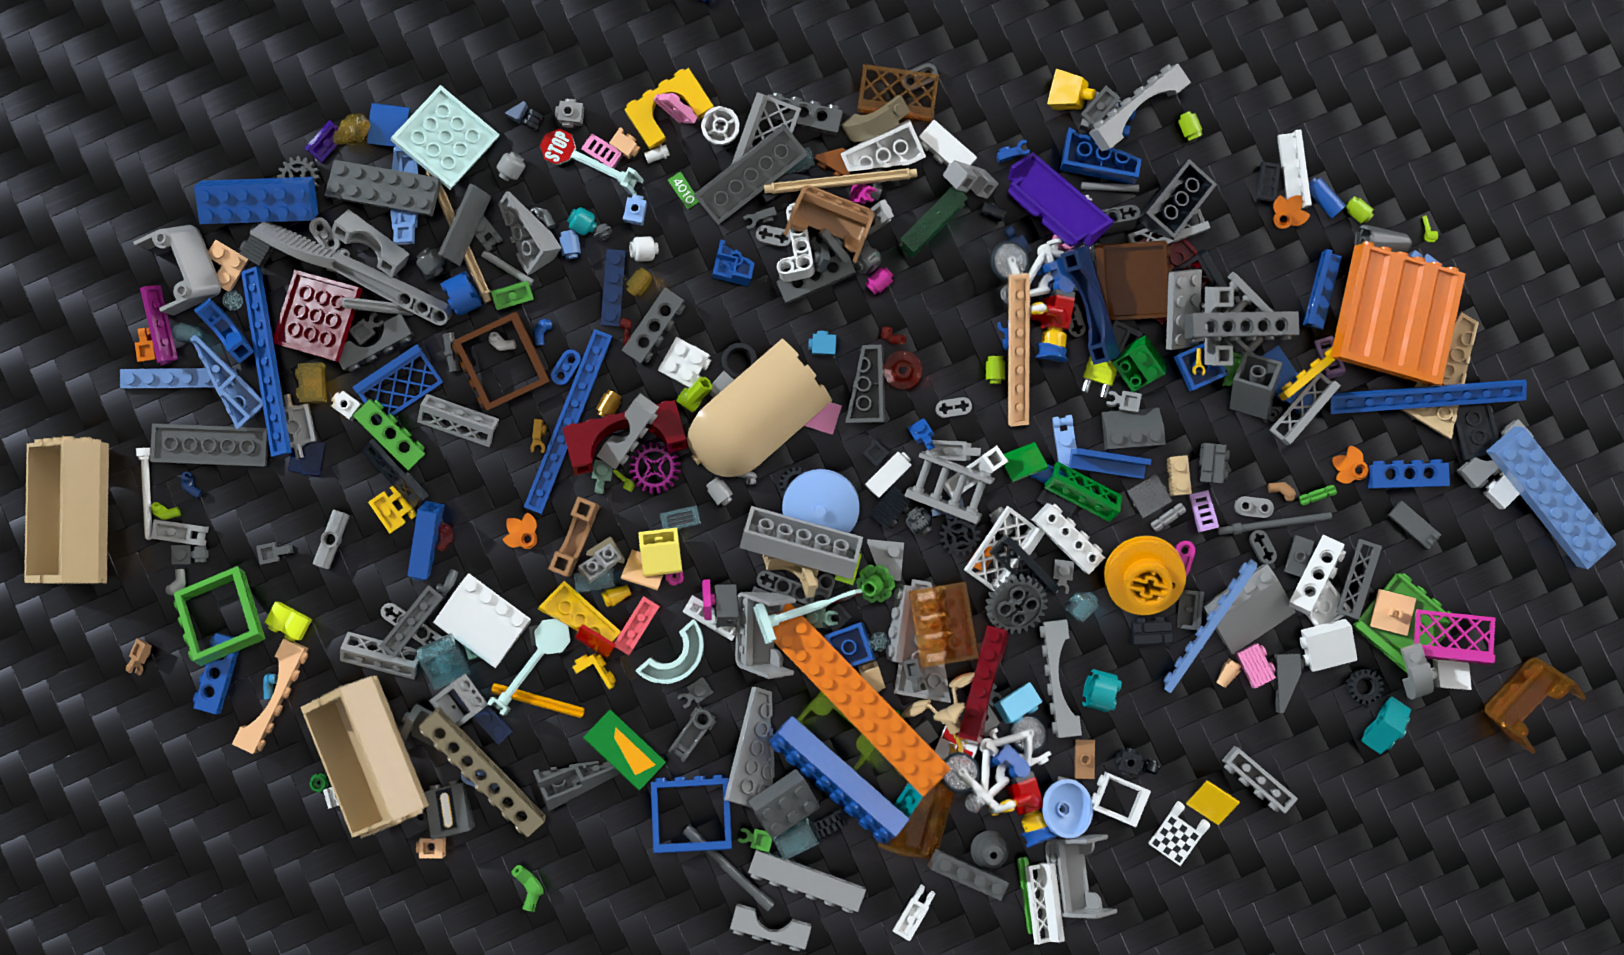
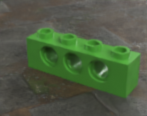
M369 399L353 416L407 470H410L426 454L423 451L425 447L418 440L414 442L410 438L412 434L405 427L401 429L396 424L398 420L390 413L387 415L382 410L384 407L379 401ZM375 414H379L382 417L380 425H375L372 421ZM388 428H393L396 431L395 438L389 439L386 436ZM402 442H407L410 445V450L406 453L400 450Z

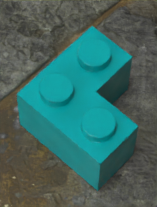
M1393 696L1390 697L1380 707L1377 719L1365 729L1362 742L1379 754H1382L1386 749L1390 750L1397 739L1400 740L1404 737L1406 733L1405 727L1410 721L1409 714L1411 709Z

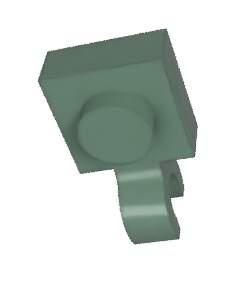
M596 459L592 472V479L597 480L594 492L603 494L605 481L611 482L613 468L604 461Z

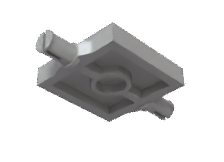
M291 394L283 395L290 447L294 448L296 459L304 458L302 446L317 442L309 404L293 405Z

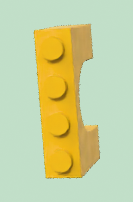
M689 68L679 70L674 74V78L662 81L658 88L646 91L641 99L638 101L633 100L626 105L625 112L650 151L666 141V137L653 118L654 108L657 104L653 99L657 94H676L693 109V113L698 117V120L703 118L707 111L714 108Z

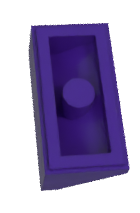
M329 120L308 143L305 149L322 163L343 140L346 134Z

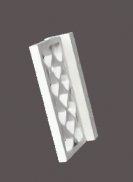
M1008 506L964 569L993 592H995L993 586H1000L999 580L1004 583L1006 576L1009 580H1012L1011 573L1004 566L998 567V560L993 555L984 556L986 547L992 546L993 548L998 542L995 541L997 531L1003 530V535H1007V529L1015 527L1016 536L1011 538L1016 540L1029 556L1045 534L1044 531L1034 526ZM1011 513L1014 516V523L1006 525V518ZM1026 524L1029 527L1025 534L1020 535L1019 526ZM1005 545V552L999 553L1000 556L1007 555V547ZM1017 558L1011 559V568H1018L1019 560ZM993 559L994 568L986 570L985 561ZM981 562L982 571L973 572L972 568L974 565ZM995 572V578L990 584L987 582V574Z

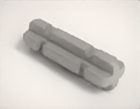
M1181 503L1177 504L1174 509H1170L1160 516L1159 520L1153 521L1151 523L1152 528L1155 531L1161 530L1163 526L1178 518V515L1180 516L1185 513V507Z

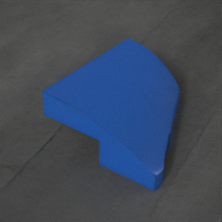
M720 240L712 278L749 287L754 262L743 257L738 250L733 251L725 245L726 241Z

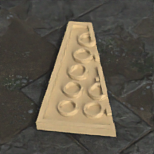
M1461 313L1455 322L1442 385L1465 384L1466 372L1479 322L1464 313ZM1417 382V384L1415 385V387H1428V386H1429V385H1425V384L1418 383V382ZM1459 405L1400 409L1446 438L1452 439Z

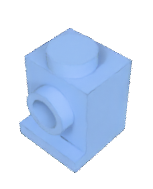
M632 195V198L627 197L623 215L624 222L643 225L647 208V201L643 200L644 197L639 195ZM637 205L639 208L637 211H632V206Z

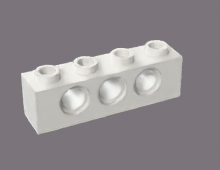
M1325 535L1322 536L1289 601V607L1308 616H1311L1313 611L1317 612L1321 604L1318 600L1321 594L1325 596L1329 588L1327 582L1329 578H1334L1338 570L1335 566L1338 561L1342 562L1346 551H1343L1345 544ZM1324 556H1329L1332 558V561L1330 563H1324L1322 561V558ZM1315 573H1321L1323 574L1324 578L1321 580H1316L1313 577V575ZM1311 589L1316 594L1312 597H1308L1305 594V591Z

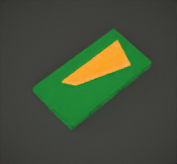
M611 710L583 737L589 745L638 791L666 763Z

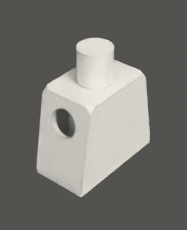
M1433 659L1431 671L1435 687L1472 690L1469 663Z

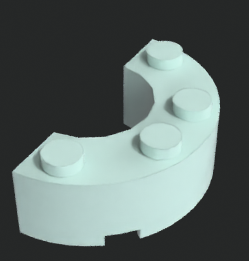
M693 619L679 631L683 638L684 647L682 654L677 660L672 663H661L650 657L636 672L651 682L662 684L680 681L691 674L700 663L704 652V637L698 622Z

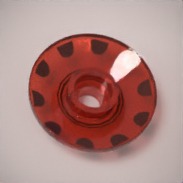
M895 352L885 362V378L895 388H911L921 378V362L911 352ZM901 367H904L906 369L905 374H901L899 372V369Z

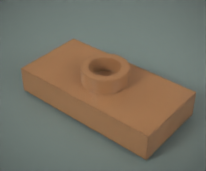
M1075 739V779H1095V740Z

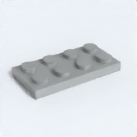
M1200 269L1169 272L1166 349L1175 350L1199 346V342H1192V338H1185L1184 315L1200 313L1202 270Z

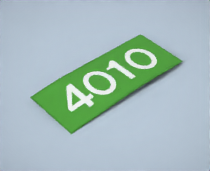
M681 172L668 179L687 209L699 202Z

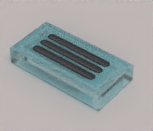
M697 505L660 513L663 529H682L701 524Z

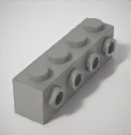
M1234 746L1223 758L1222 762L1226 764L1224 768L1231 774H1238L1240 776L1239 781L1246 787L1252 786L1255 789L1253 793L1260 799L1266 798L1270 802L1268 806L1275 812L1280 810L1286 813L1298 799L1238 747Z

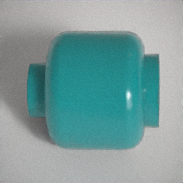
M579 207L577 210L573 209L567 220L569 228L582 236H585L588 232L592 233L597 224L594 222L595 215L582 207Z

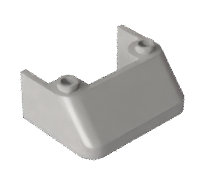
M192 225L159 229L133 242L135 246L146 250L156 246L161 249L172 247L184 280L177 283L174 287L173 292L176 301L159 308L161 312L174 316L220 293V280L198 228Z
M739 593L737 596L739 617L736 620L735 651L738 667L768 679L794 675L793 670L783 667V655L779 650L774 649V641L765 644L753 607L756 604L763 603L769 616L781 612L785 604L796 603V599L780 593Z
M1085 834L1075 838H1054L1046 842L1047 863L1056 864L1062 917L1096 919L1117 913V909L1102 908L1099 895L1089 892L1084 855L1092 853L1095 847L1094 842L1108 839V835Z

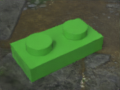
M528 280L491 291L497 310L534 299Z

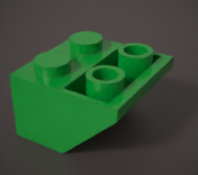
M1146 335L1129 344L1120 353L1121 356L1112 361V364L1132 392L1166 374L1167 364Z

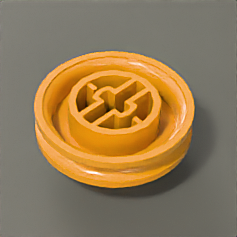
M1139 536L1126 540L1113 550L1105 565L1104 577L1110 597L1120 608L1137 615H1151L1169 608L1181 596L1186 583V571L1180 554L1169 542L1158 537Z

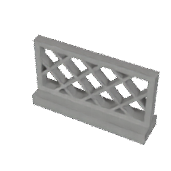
M757 92L732 164L754 147V139L761 137L764 140L763 135L771 131L774 132L783 124L793 134L802 108ZM768 100L774 102L778 108V111L768 115L765 108ZM788 108L796 110L794 118L786 122L782 111ZM780 113L784 123L774 127L770 117ZM768 119L772 129L762 133L759 124L761 121Z

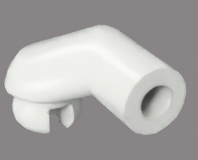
M497 332L489 334V342L497 350L516 349L515 339L505 341Z

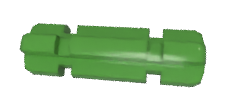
M1334 485L1325 487V489L1321 488L1308 493V495L1299 496V501L1304 506L1310 504V502L1327 498V496L1336 495L1337 491Z

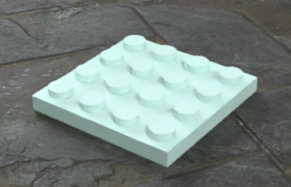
M440 85L391 137V141L430 174L439 178L440 182L451 190L499 138V134Z

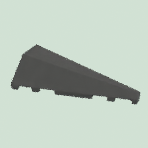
M599 761L569 765V768L563 769L551 767V770L540 772L539 769L533 770L541 795L549 811L620 774L609 762L600 763Z

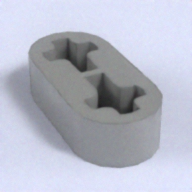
M762 225L756 230V238L763 244L785 248L791 243L790 232L786 236V238H789L788 241L785 240L784 243H780V239L775 238V236H782L785 229ZM767 230V233L773 236H766L765 239H762L759 233Z
M965 397L942 400L936 405L935 411L941 418L966 415L971 411L972 403ZM961 401H964V404H968L964 412L961 408L955 409V406L960 405ZM942 404H945L946 407L952 406V410H948L946 414H943V411H939V408L942 407Z

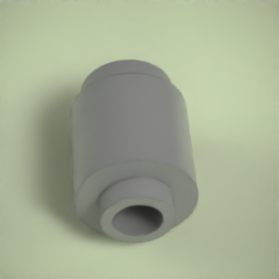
M719 477L706 485L708 493L717 505L722 504L725 506L732 501L731 496L733 493Z
M1002 506L989 515L992 518L991 522L993 525H995L1004 511ZM1010 514L1006 518V525L1014 523ZM1015 528L1007 529V535L1015 531ZM1003 530L998 531L1000 535L1003 534Z

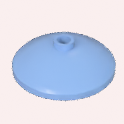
M1070 779L1059 780L1048 788L1044 796L1042 808L1045 822L1049 829L1059 837H1078L1088 829L1093 816L1092 800L1082 784Z

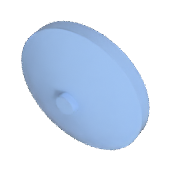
M825 469L811 470L799 475L789 484L783 497L782 511L783 515L850 533L859 516V498L854 486L839 473Z

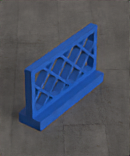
M416 344L353 386V389L364 403L368 401L364 395L368 390L378 391L377 401H379L380 392L390 393V403L381 404L389 407L387 415L389 413L395 415L442 384L443 380L425 356L419 344ZM420 356L425 362L424 370L413 368L414 360ZM411 362L410 367H405L407 364ZM401 368L410 370L408 381L397 379L398 370ZM412 370L423 372L421 383L410 381ZM425 374H433L438 382L433 385L424 384ZM383 380H394L392 391L381 389ZM396 381L407 383L405 394L394 392ZM409 384L421 386L417 396L408 395ZM423 386L429 387L422 392ZM394 394L405 396L404 403L400 407L392 405ZM375 414L374 418L380 425L382 423V419H380L378 414Z

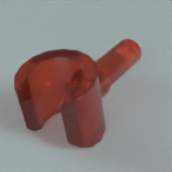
M622 318L619 327L625 329L623 345H626L632 321Z

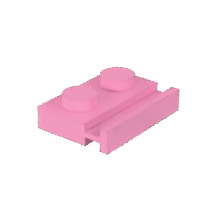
M674 93L657 94L653 99L678 123H695L698 118L693 113V109L684 105Z

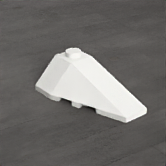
M910 119L898 124L878 137L866 140L841 153L848 172L909 165L926 157Z

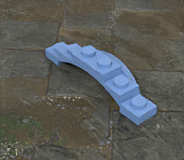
M395 145L392 170L419 174V164ZM391 209L392 228L394 230L393 243L396 245L415 244V228H417L418 214Z

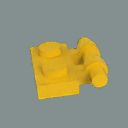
M393 486L390 487L393 495L390 497L383 491L368 502L389 534H392L407 523L403 518L404 515L408 514L411 520L417 516L413 507ZM396 500H398L403 507V509H401L400 511H398V509L393 503Z

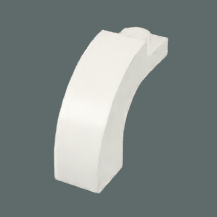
M995 446L968 465L967 468L977 472L982 470L991 474L1008 461L998 446ZM959 472L948 479L944 485V489L951 499L961 474ZM968 476L963 492L978 483L979 480Z

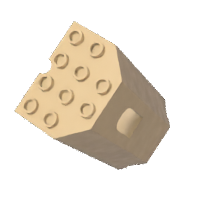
M62 437L43 440L36 439L34 443L27 444L24 583H107L108 443H103L101 440L93 438L74 439V437Z
M370 676L340 687L301 707L352 838L358 835L363 838L423 813L422 809L429 806L377 676Z

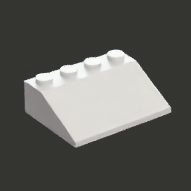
M468 573L433 623L496 668L531 623V619Z

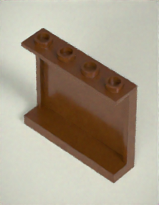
M1167 240L1097 244L1095 248L1097 277L1110 320L1167 317L1169 272H1172V265H1168V257H1171V246H1167Z

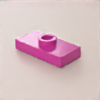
M709 579L702 581L705 621L712 620L711 606L715 605V594H711Z

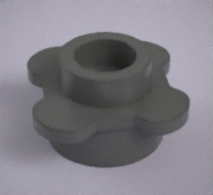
M601 224L593 230L596 241L608 239L613 232L607 224Z

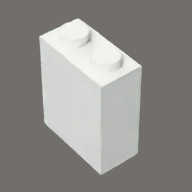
M1346 619L1301 630L1300 644L1305 651L1303 661L1305 666H1308L1312 672L1357 661L1352 626Z

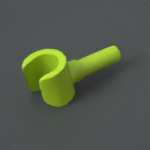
M1423 216L1426 230L1424 238L1427 242H1435L1438 239V232L1431 231L1427 216Z
M614 469L613 473L625 482L622 488L632 492L635 482L623 476L617 469Z

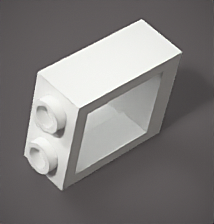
M1105 772L1104 775L1101 774L1097 782L1099 786L1097 793L1094 792L1091 797L1093 809L1136 827L1151 791L1108 772ZM1109 779L1139 791L1129 817L1099 806Z

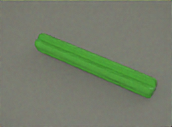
M1019 857L1017 864L1027 929L1029 934H1033L1025 866H1029L1027 857Z

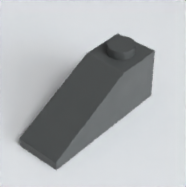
M1296 653L1273 654L1276 673H1274L1276 677L1274 679L1276 712L1278 713L1285 712L1300 678L1301 669L1304 668L1303 658L1300 657V654Z

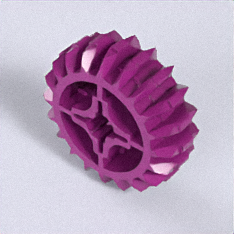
M650 442V449L642 445L644 450L642 453L640 450H636V453L639 454L638 458L633 455L631 456L636 462L629 463V466L635 467V470H630L629 473L636 474L631 480H639L636 484L637 487H640L642 484L644 485L642 491L645 492L650 487V494H653L654 488L660 494V487L668 491L667 484L671 487L674 486L671 482L672 478L678 481L679 478L674 476V473H681V470L675 469V466H680L681 463H674L678 455L671 457L673 452H666L667 448L665 445L660 449V443L657 442L656 448H653V443ZM654 452L664 454L656 461H652L646 456ZM667 459H669L671 466L669 476L662 470ZM642 460L648 467L643 477H641L639 471ZM648 461L652 464L654 463L655 465L656 463H658V469L662 473V475H660L658 472L656 473L655 471L654 473H650L652 467L648 463ZM654 475L664 480L658 484L646 482Z

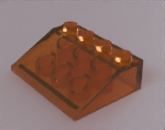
M966 582L909 591L921 668L979 658Z

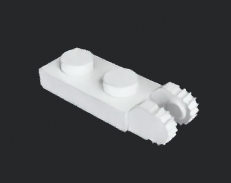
M920 885L914 897L911 898L893 929V932L908 941L911 940L935 895V892L931 891L927 895L924 904L918 901L924 892L925 886Z

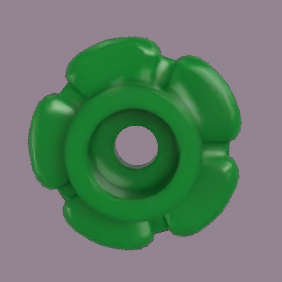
M322 773L319 775L314 774L310 779V788L318 793L323 792L328 787L329 781Z

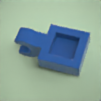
M1021 140L1017 147L1014 148L1007 146L999 149L996 155L998 164L1021 155H1028L1030 150L1023 151L1021 149V146L1025 145L1027 141Z
M1007 320V328H1002L1001 322L997 323L998 330L1004 333L1005 339H1002L1004 350L1009 349V320Z
M924 418L907 427L917 444L923 442L927 450L935 448L930 438L934 436V433Z

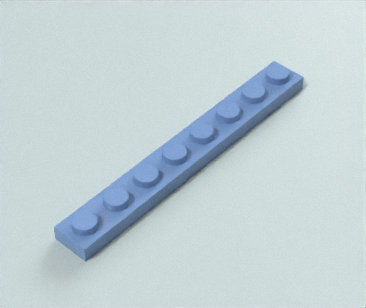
M1250 559L1248 564L1244 563L1239 570L1240 575L1237 580L1233 579L1230 582L1228 593L1226 595L1222 594L1217 602L1219 605L1215 611L1211 610L1207 616V624L1200 626L1195 634L1198 636L1196 640L1189 642L1185 648L1187 652L1185 656L1178 658L1174 665L1176 667L1174 672H1169L1165 677L1164 689L1171 693L1257 569L1256 562Z

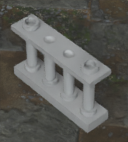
M1232 272L1227 277L1231 281L1229 287H1234V292L1240 290L1244 294L1242 296L1243 299L1229 313L1241 312L1248 304L1251 305L1252 303L1257 307L1256 312H1273L1236 273ZM1201 302L1200 306L1203 308L1201 312L1205 313V304ZM1257 337V340H1253L1248 346L1241 339L1236 342L1242 347L1240 351L1244 355L1245 352L1254 354L1253 351L1264 340L1263 337Z
M926 450V452H921L919 457L925 459L916 486L909 487L906 490L905 497L977 524L982 516L981 513H978L977 507L986 483L992 484L995 478L991 477V474L986 471L980 470V472L938 457L934 451ZM933 462L943 467L934 492L929 494L924 492L925 489L923 487ZM952 469L961 474L952 499L947 501L942 499L941 493L949 471ZM970 476L979 481L970 506L965 508L960 506L959 500L966 480Z

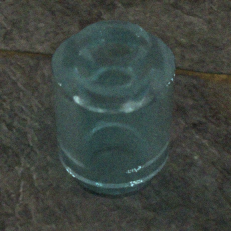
M180 323L175 324L173 327V339H177L179 342L193 344L190 338L194 335H197L201 340L203 338V330L198 325Z

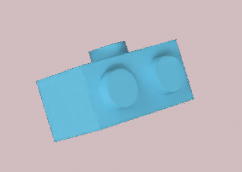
M1029 682L996 702L994 706L1005 724H1016L1024 719L1022 715L1025 713L1031 714L1039 709L1037 705L1042 703V700Z

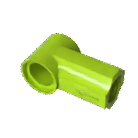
M699 377L689 388H685L680 393L677 402L689 411L694 412L702 399L711 391L713 386L710 380L706 377Z

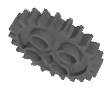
M1013 574L1012 580H1009L1006 576L1004 583L1000 580L998 581L999 587L993 586L994 593H988L991 599H986L988 606L985 609L988 612V618L996 628L1009 630L1011 634H1013L1014 630H1017L1020 634L1022 628L1027 632L1029 625L1033 628L1035 627L1034 621L1041 622L1038 618L1039 616H1045L1042 610L1047 609L1045 605L1048 602V599L1045 597L1047 594L1042 585L1036 579L1032 580L1029 575L1025 578L1023 574H1020L1019 579H1017L1015 574Z

